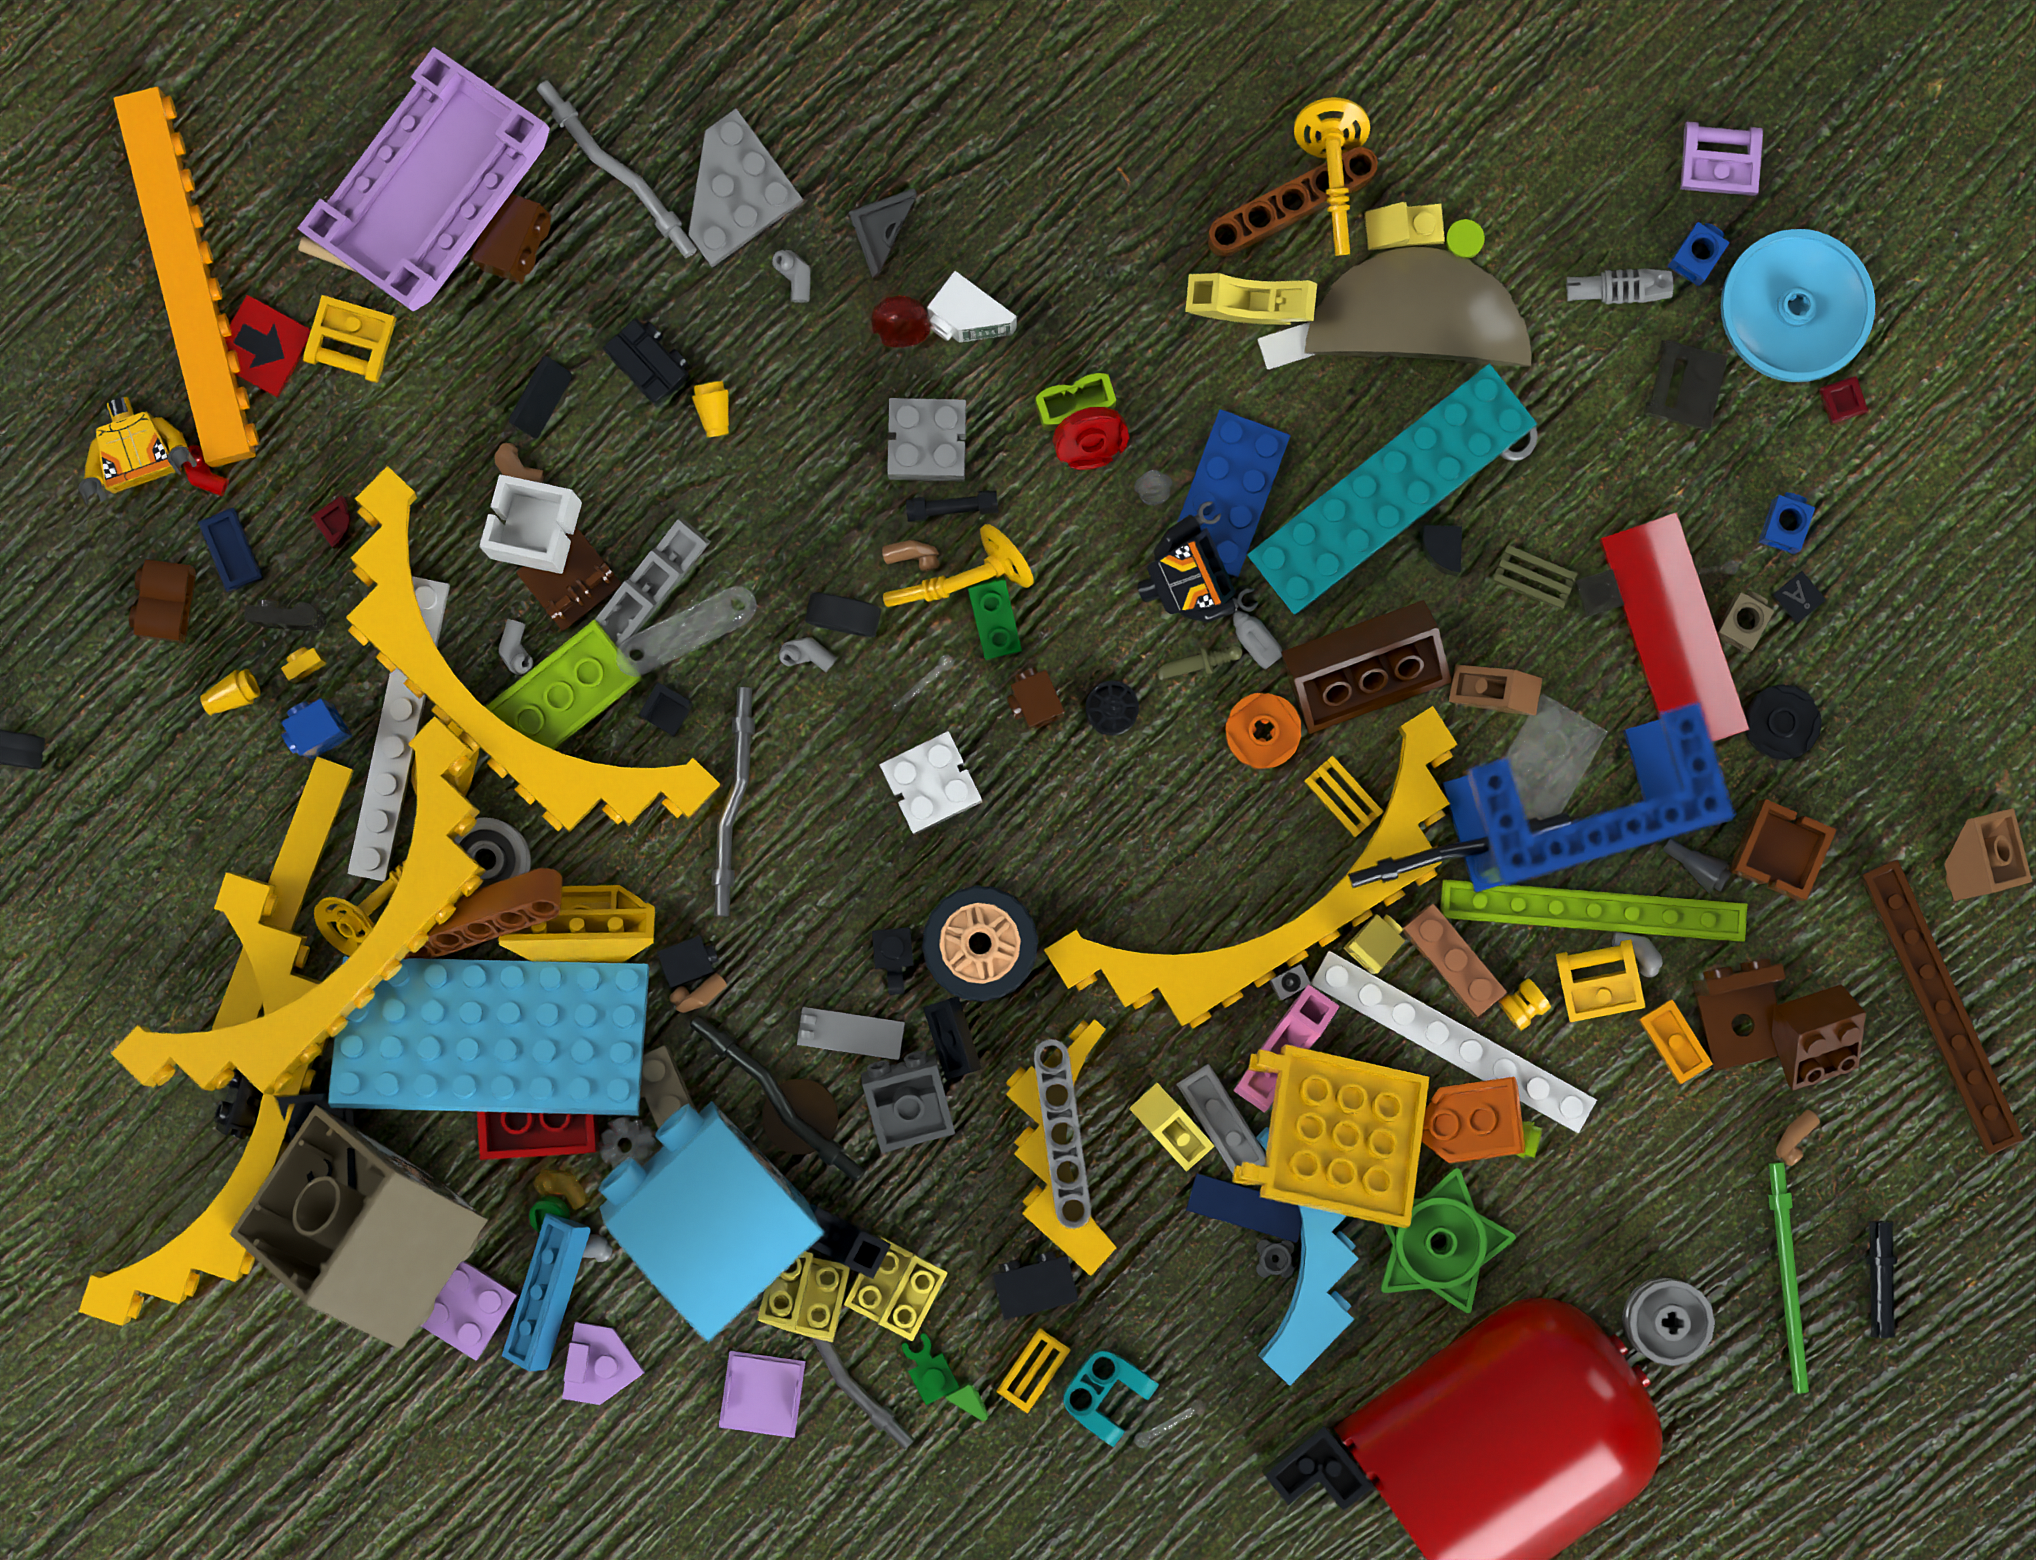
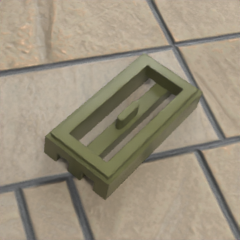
M1507 545L1492 581L1563 610L1578 574ZM1513 557L1564 578L1566 581L1564 584L1513 564L1509 562V559ZM1505 570H1508L1561 593L1559 598H1556L1505 577L1503 573Z

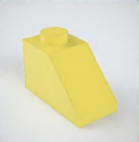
M1376 914L1343 949L1370 974H1377L1405 942L1399 935L1403 929L1389 915L1386 914L1381 918Z
M1158 1083L1129 1108L1186 1172L1214 1147L1213 1143Z

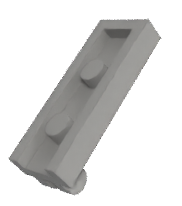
M803 1007L797 1045L900 1060L905 1022Z

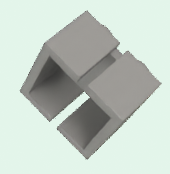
M889 398L890 439H896L888 440L889 480L965 482V441H957V436L958 440H966V400Z

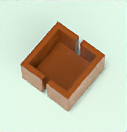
M1767 799L1757 801L1729 871L1759 885L1768 883V889L1796 901L1807 900L1837 829L1807 816L1796 818L1797 812Z

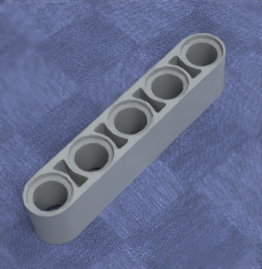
M1048 1039L1042 1041L1037 1046L1034 1052V1062L1057 1218L1063 1226L1076 1229L1088 1222L1091 1207L1068 1050L1062 1042ZM1049 1045L1057 1046L1063 1054L1061 1063L1054 1068L1044 1066L1040 1060L1041 1051ZM1061 1084L1067 1089L1068 1098L1063 1105L1053 1106L1046 1100V1091L1051 1085ZM1065 1122L1073 1128V1138L1070 1142L1058 1144L1052 1139L1051 1130L1057 1123ZM1064 1161H1072L1079 1168V1175L1073 1182L1065 1183L1057 1177V1168ZM1072 1199L1078 1200L1084 1205V1214L1076 1221H1069L1062 1214L1063 1205Z

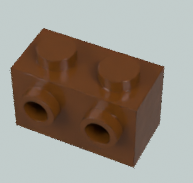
M510 194L480 234L470 259L485 272L523 284L526 274H529L535 265V254L541 240H544L549 233L552 216L540 203Z
M1033 667L1015 676L1016 683L1011 685L1012 694L1007 696V701L1015 719L1023 718L1029 732L1064 717L1065 711L1046 670L1038 673L1036 667Z

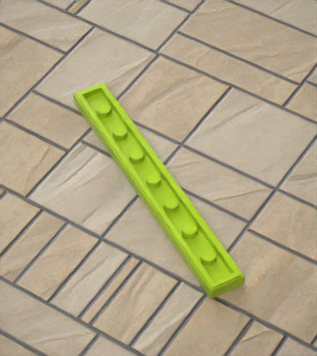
M1442 880L1440 912L1446 919L1745 942L1748 905L1745 903L1507 884L1474 893L1472 882Z

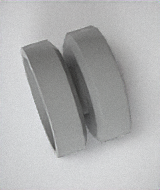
M1667 1277L1650 1279L1636 1287L1625 1302L1622 1316L1625 1336L1634 1349L1656 1363L1671 1366L1689 1363L1701 1355L1712 1340L1715 1325L1712 1307L1703 1293L1686 1282ZM1667 1313H1670L1673 1318V1322L1669 1327L1661 1324L1662 1318H1668Z

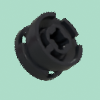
M1106 681L1100 683L1088 695L1085 706L1086 718L1090 725L1103 735L1117 736L1123 734L1134 725L1139 713L1138 698L1135 692L1122 682Z

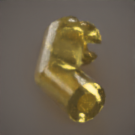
M547 1169L540 1172L535 1178L534 1187L539 1194L565 1195L575 1211L590 1201V1198L576 1177L569 1171Z

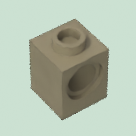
M1748 591L1747 594L1740 592L1734 596L1716 629L1720 640L1747 654L1753 651L1775 610L1767 607L1768 600L1752 591ZM1740 610H1747L1753 615L1754 625L1752 629L1746 630L1739 626L1737 614Z

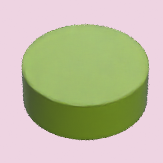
M1469 219L1455 222L1449 228L1446 235L1447 249L1461 258L1469 259L1476 256L1482 249L1485 241V235L1481 226Z

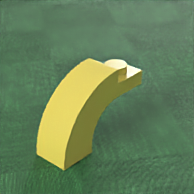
M1221 273L1189 274L1185 312L1219 320L1252 324L1290 325L1291 322L1314 321L1317 283L1309 280L1255 281L1235 278Z

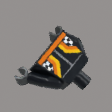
M1212 501L1201 503L1197 509V515H1188L1167 529L1154 549L1155 559L1147 565L1151 578L1139 581L1138 591L1144 602L1147 603L1160 598L1167 613H1180L1185 618L1205 623L1233 614L1238 607L1245 611H1252L1258 605L1256 600L1242 603V596L1253 592L1254 589L1249 585H1242L1235 591L1208 529L1204 528L1201 530L1200 526L1202 524H1214L1221 517V513H1219L1211 520L1204 518L1203 510L1206 506L1211 505Z

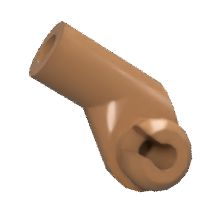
M907 540L885 545L882 548L883 558L887 564L918 559L919 569L922 571H931L939 567L937 556L940 554L934 546L915 540Z
M714 972L691 994L685 986H679L669 996V1000L675 1004L677 1011L686 1013L709 1004L727 987V984L719 974Z

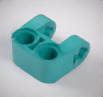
M1100 1348L1094 1350L1087 1357L1064 1390L1063 1401L1066 1410L1082 1425L1103 1441L1115 1447L1126 1431L1096 1409L1117 1379L1146 1400L1150 1399L1158 1388L1159 1383L1115 1352ZM1100 1357H1107L1114 1362V1370L1107 1377H1099L1092 1370L1094 1361ZM1084 1388L1091 1393L1092 1400L1087 1407L1076 1408L1070 1403V1395L1075 1389Z

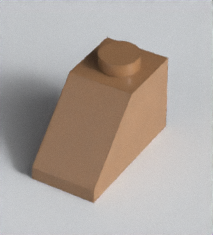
M1455 665L1449 702L1505 713L1536 716L1542 678L1511 669Z

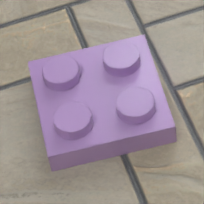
M467 1261L459 1263L435 1299L433 1312L421 1327L477 1361L519 1294Z

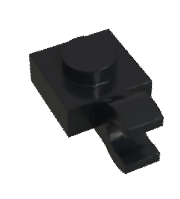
M910 927L872 931L875 969H887L889 995L905 994L902 967L914 966Z

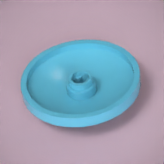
M1807 229L1779 231L1752 244L1730 269L1721 295L1723 327L1734 350L1749 366L1758 372L1786 382L1818 380L1844 367L1864 346L1871 332L1875 317L1873 284L1861 260L1850 248L1836 238Z

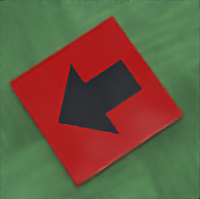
M246 295L230 324L232 335L225 337L228 351H236L241 372L234 374L279 398L305 351L311 329Z

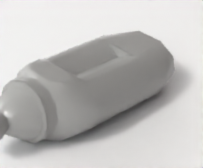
M1236 608L1235 613H1233V625L1236 628L1238 640L1257 664L1267 669L1282 657V647L1261 620Z

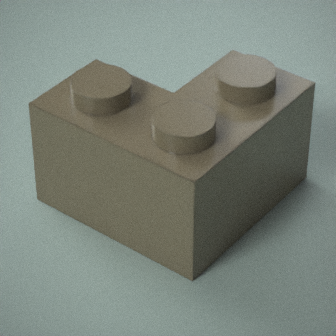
M664 1045L643 1055L640 1099L645 1097L658 1129L674 1112L686 1104H689L697 1112L669 1045Z

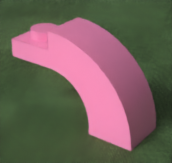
M1308 984L1260 1049L1280 1054L1281 1047L1284 1045L1309 1050L1321 1036L1340 1006ZM1247 1069L1233 1091L1265 1113L1274 1100L1277 1073H1262Z

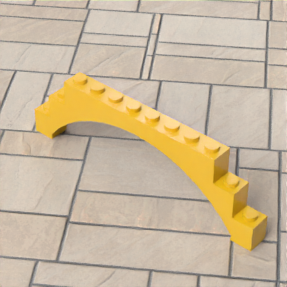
M387 466L355 498L357 504L361 507L357 513L372 528L377 524L381 527L351 557L352 562L356 565L352 572L366 586L369 587L373 582L377 586L346 617L352 625L347 631L363 646L370 642L380 652L375 656L376 659L391 673L396 668L408 678L403 684L418 699L425 694L435 704L431 711L448 726L453 721L463 731L458 737L474 752L481 748L491 758L487 761V765L502 779L507 774L519 784L514 790L529 805L536 800L546 810L542 817L555 830L559 832L564 827L570 833L601 800L606 804L601 810L612 821L619 825L623 820L630 826L660 794L665 797L661 804L677 819L681 814L689 819L720 787V783L694 758L686 765L661 768H629L592 763L550 749L506 725L478 702L454 675L438 651L425 625L416 599L409 561L408 528L410 505L417 499L416 493Z
M1434 706L1397 728L1403 737L1399 768L1390 800L1378 828L1364 852L1347 874L1321 900L1304 913L1261 937L1239 945L1204 953L1179 955L1145 954L1111 948L1083 939L1078 931L1075 930L1044 949V952L1066 987L1069 989L1075 985L1078 991L1098 980L1095 972L1101 969L1124 1008L1130 1004L1133 1005L1135 1010L1155 998L1151 991L1157 988L1179 1024L1184 1026L1189 1023L1193 1029L1212 1017L1208 1010L1220 1002L1224 1008L1230 1006L1244 997L1241 989L1252 982H1254L1257 988L1276 977L1273 969L1286 962L1289 968L1309 956L1305 950L1316 942H1319L1321 947L1327 945L1341 936L1338 928L1349 921H1351L1354 927L1373 916L1370 908L1383 901L1387 907L1406 895L1402 889L1413 881L1420 886L1438 875L1434 868L1442 864V862L1398 874V879L1383 883L1382 880L1356 888H1352L1348 877L1349 873L1376 866V861L1389 857L1395 860L1432 848L1418 824L1423 821L1424 825L1428 827L1445 816L1442 809L1450 803L1426 767V764L1430 762L1433 768H1436L1453 757L1450 749L1458 745Z
M434 716L408 743L415 751L418 780L417 812L410 850L402 875L389 904L373 930L352 956L321 984L296 1001L268 1015L240 1025L208 1032L182 1034L153 1033L148 1027L137 1025L111 1054L142 1085L155 1087L156 1085L161 1086L174 1075L176 1071L174 1066L178 1064L202 1089L213 1091L217 1088L220 1090L235 1076L233 1070L236 1067L262 1093L272 1095L274 1092L277 1094L281 1093L294 1080L292 1073L302 1063L308 1065L321 1052L319 1045L329 1035L334 1037L345 1028L348 1023L346 1017L356 1007L361 1009L370 1002L375 995L373 989L382 979L388 981L401 969L402 964L400 961L409 951L412 953L418 951L429 939L428 931L436 923L441 925L453 915L456 910L453 905L463 895L468 897L479 888L483 882L480 877L486 870L454 839L458 835L463 837L472 830L477 823L475 817L480 811L448 781L452 776L457 778L467 770L471 764L469 758L475 752L444 722Z
M226 872L214 909L224 912L243 944L255 973L265 1016L296 1001L322 982L296 973L297 967L303 969L309 955L310 947L305 946L307 936L264 922L265 917L271 918L275 911L278 896L273 894L276 886L235 872ZM329 1036L319 1045L321 1048L319 1056L323 1055ZM314 1060L308 1065L302 1063L292 1073L294 1076L292 1083L281 1093L277 1094L274 1092L272 1095L263 1093L257 1121L243 1156L225 1187L209 1207L183 1233L150 1256L109 1274L101 1271L93 1273L90 1276L78 1312L124 1326L130 1322L131 1318L136 1319L140 1313L144 1297L139 1296L140 1291L180 1304L186 1300L187 1296L193 1297L200 1279V1275L195 1274L196 1269L234 1282L242 1278L243 1274L249 1275L255 1257L230 1235V1232L290 1144L287 1142L289 1138L287 1127L295 1103L288 1105L284 1121L273 1095H298L304 1091L310 1092L317 1075V1071L312 1069Z

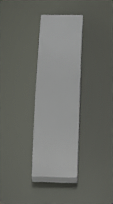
M683 518L677 519L657 547L649 552L632 576L623 582L596 617V621L611 637L619 650H622L711 542Z

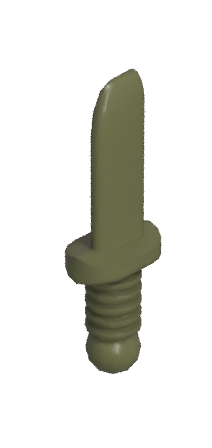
M1235 645L1228 649L1226 647L1225 649H1218L1217 652L1214 650V652L1211 651L1209 653L1207 646L1200 647L1201 654L1169 662L1161 666L1157 670L1158 679L1161 681L1205 669L1206 675L1214 673L1212 665L1216 666V664L1220 665L1219 663L1223 664V662L1227 663V661L1231 662L1230 660L1240 659L1242 657V649Z

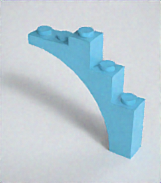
M1267 1127L1256 1137L1265 1150H1267L1270 1129ZM1300 1205L1298 1207L1302 1217V1226L1300 1229L1301 1254L1298 1280L1291 1304L1277 1332L1258 1354L1289 1386L1354 1320L1347 1312L1352 1306L1338 1292L1334 1291L1329 1295L1327 1291L1359 1259L1352 1252L1356 1245L1340 1230L1336 1235L1332 1233L1346 1215Z

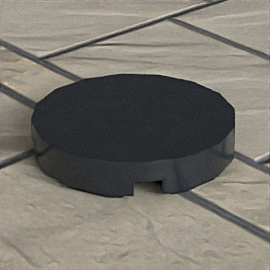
M1780 684L1765 688L1752 698L1745 711V717L1750 729L1745 731L1748 741L1757 752L1769 759L1785 761L1800 757L1814 746L1820 735L1822 719L1820 711H1818L1814 703L1815 701L1809 693L1797 686Z

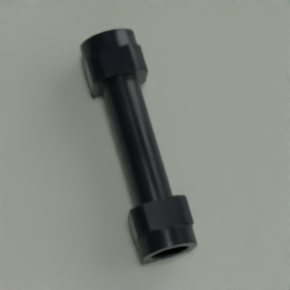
M996 490L977 491L978 496L925 501V497L906 499L908 522L927 521V516L979 511L980 515L999 513Z

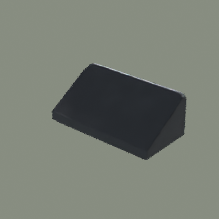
M547 356L542 357L508 419L512 427L534 439H538L572 378L570 371Z

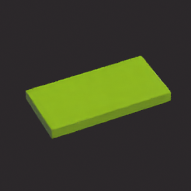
M594 619L485 706V708L519 733L555 750L641 682L643 678L615 645L603 627Z

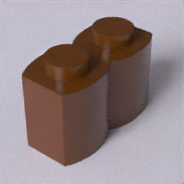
M145 559L143 568H138L135 576V589L140 591L137 605H132L129 614V626L134 628V635L140 638L185 644L190 619V606L195 588L196 569L185 564Z

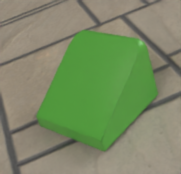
M970 1381L960 1386L959 1389L945 1395L948 1401L979 1420L985 1421L988 1419L989 1412L973 1382L971 1383Z

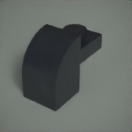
M811 1203L810 1208L824 1233L810 1247L831 1256L844 1266L874 1279L891 1244L863 1227Z

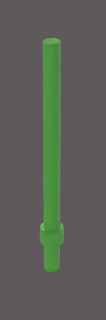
M1784 1162L1769 1163L1772 1193L1768 1194L1770 1210H1774L1793 1393H1807L1809 1388L1789 1209L1793 1208L1792 1194L1787 1192Z

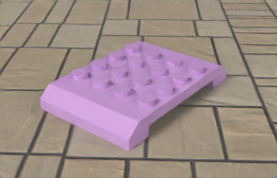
M435 47L431 49L411 76L416 84L327 203L319 199L297 228L308 238L411 311L417 310L432 300L544 150L550 130L545 122Z

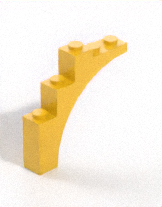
M1083 1019L1068 1036L1073 1041L1067 1048L1073 1087L1088 1053L1106 1030L1095 1019L1090 1024ZM1057 1048L1043 1065L1048 1068L1057 1067L1063 1059L1062 1051ZM1031 1065L1026 1071L1020 1066L1006 1082L1010 1087L1006 1095L1035 1120L1039 1126L1035 1130L1028 1126L1014 1141L1019 1147L1014 1154L1047 1184L1043 1190L1036 1185L1025 1197L1022 1203L1027 1207L1022 1214L1092 1276L1117 1247L1095 1223L1091 1214L1088 1222L1076 1229L1065 1227L1058 1220L1055 1210L1036 1069ZM1053 1084L1047 1089L1045 1097L1049 1104L1060 1106L1066 1102L1068 1091L1061 1084ZM1065 1122L1057 1123L1051 1130V1137L1058 1144L1067 1143V1123ZM1062 1162L1057 1168V1177L1065 1183L1073 1182L1074 1178L1070 1169V1162ZM1069 1200L1063 1205L1062 1214L1069 1221L1079 1220L1084 1214V1205L1078 1200Z

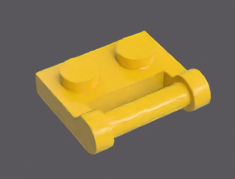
M322 295L305 348L303 361L314 365L320 362L364 375L365 380L377 383L382 373L383 362L397 318ZM324 337L371 350L369 361L323 348L322 342Z
M1632 939L1620 941L1621 945L1573 955H1568L1567 952L1556 954L1570 1022L1646 1008ZM1624 960L1626 969L1624 971L1573 980L1571 970Z

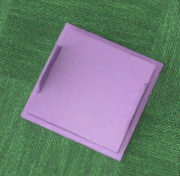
M730 1351L719 1427L795 1438L806 1361Z

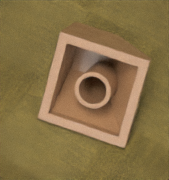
M2014 808L1967 819L1945 862L1946 882L1952 892L1954 901L1990 894L2032 882Z

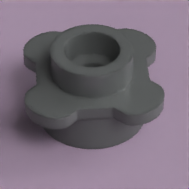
M1266 1239L1258 1242L1256 1250L1259 1253V1264L1256 1266L1257 1273L1263 1278L1268 1277L1270 1274H1280L1283 1278L1290 1277L1294 1272V1267L1291 1264V1254L1294 1251L1292 1242L1282 1240L1280 1243H1270ZM1273 1255H1277L1279 1257V1260L1277 1262L1272 1261L1271 1258Z

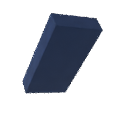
M230 508L198 522L226 592L230 593L264 579L235 508Z

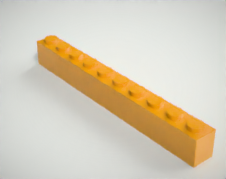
M158 87L114 97L204 461L207 465L214 468L256 457L254 446L259 445V438L254 423L248 424L245 409L250 408L246 389L244 386L239 387L237 377L234 374L241 372L237 353L235 350L228 351L225 337L232 335L227 315L225 313L220 314L217 300L222 299V292L218 279L216 277L211 278L208 264L213 263V256L208 241L202 242L199 228L204 227L203 216L199 205H193L190 191L195 190V185L189 168H183L180 155L186 154L180 132H174L171 119L177 118L173 100L171 96H165Z

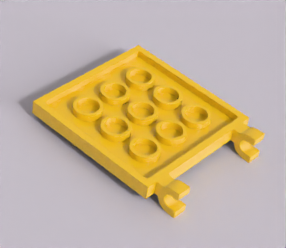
M1291 1045L1281 1047L1280 1054L1262 1049L1258 1050L1257 1054H1251L1248 1070L1262 1073H1277L1265 1164L1262 1167L1253 1163L1242 1162L1241 1166L1234 1167L1232 1182L1246 1185H1261L1260 1197L1401 1228L1409 1227L1430 1077Z

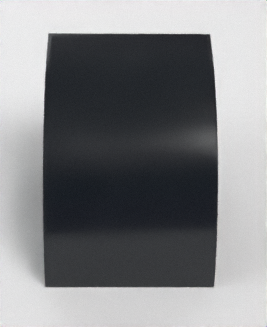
M1424 525L1420 529V544L1425 558L1438 571L1457 576L1461 572L1462 526Z

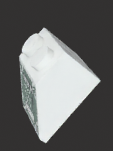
M956 271L953 272L927 307L929 322L932 324L930 328L946 341H949L951 337L958 342L1007 336L1012 335L1017 329L1016 315Z

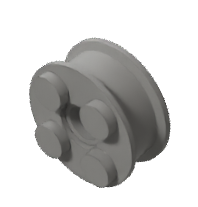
M476 818L477 823L469 833L463 837L458 835L454 839L476 861L478 855L484 850L489 849L496 856L495 866L480 877L483 882L478 889L530 871L531 856L529 847L521 833L508 823L493 818Z

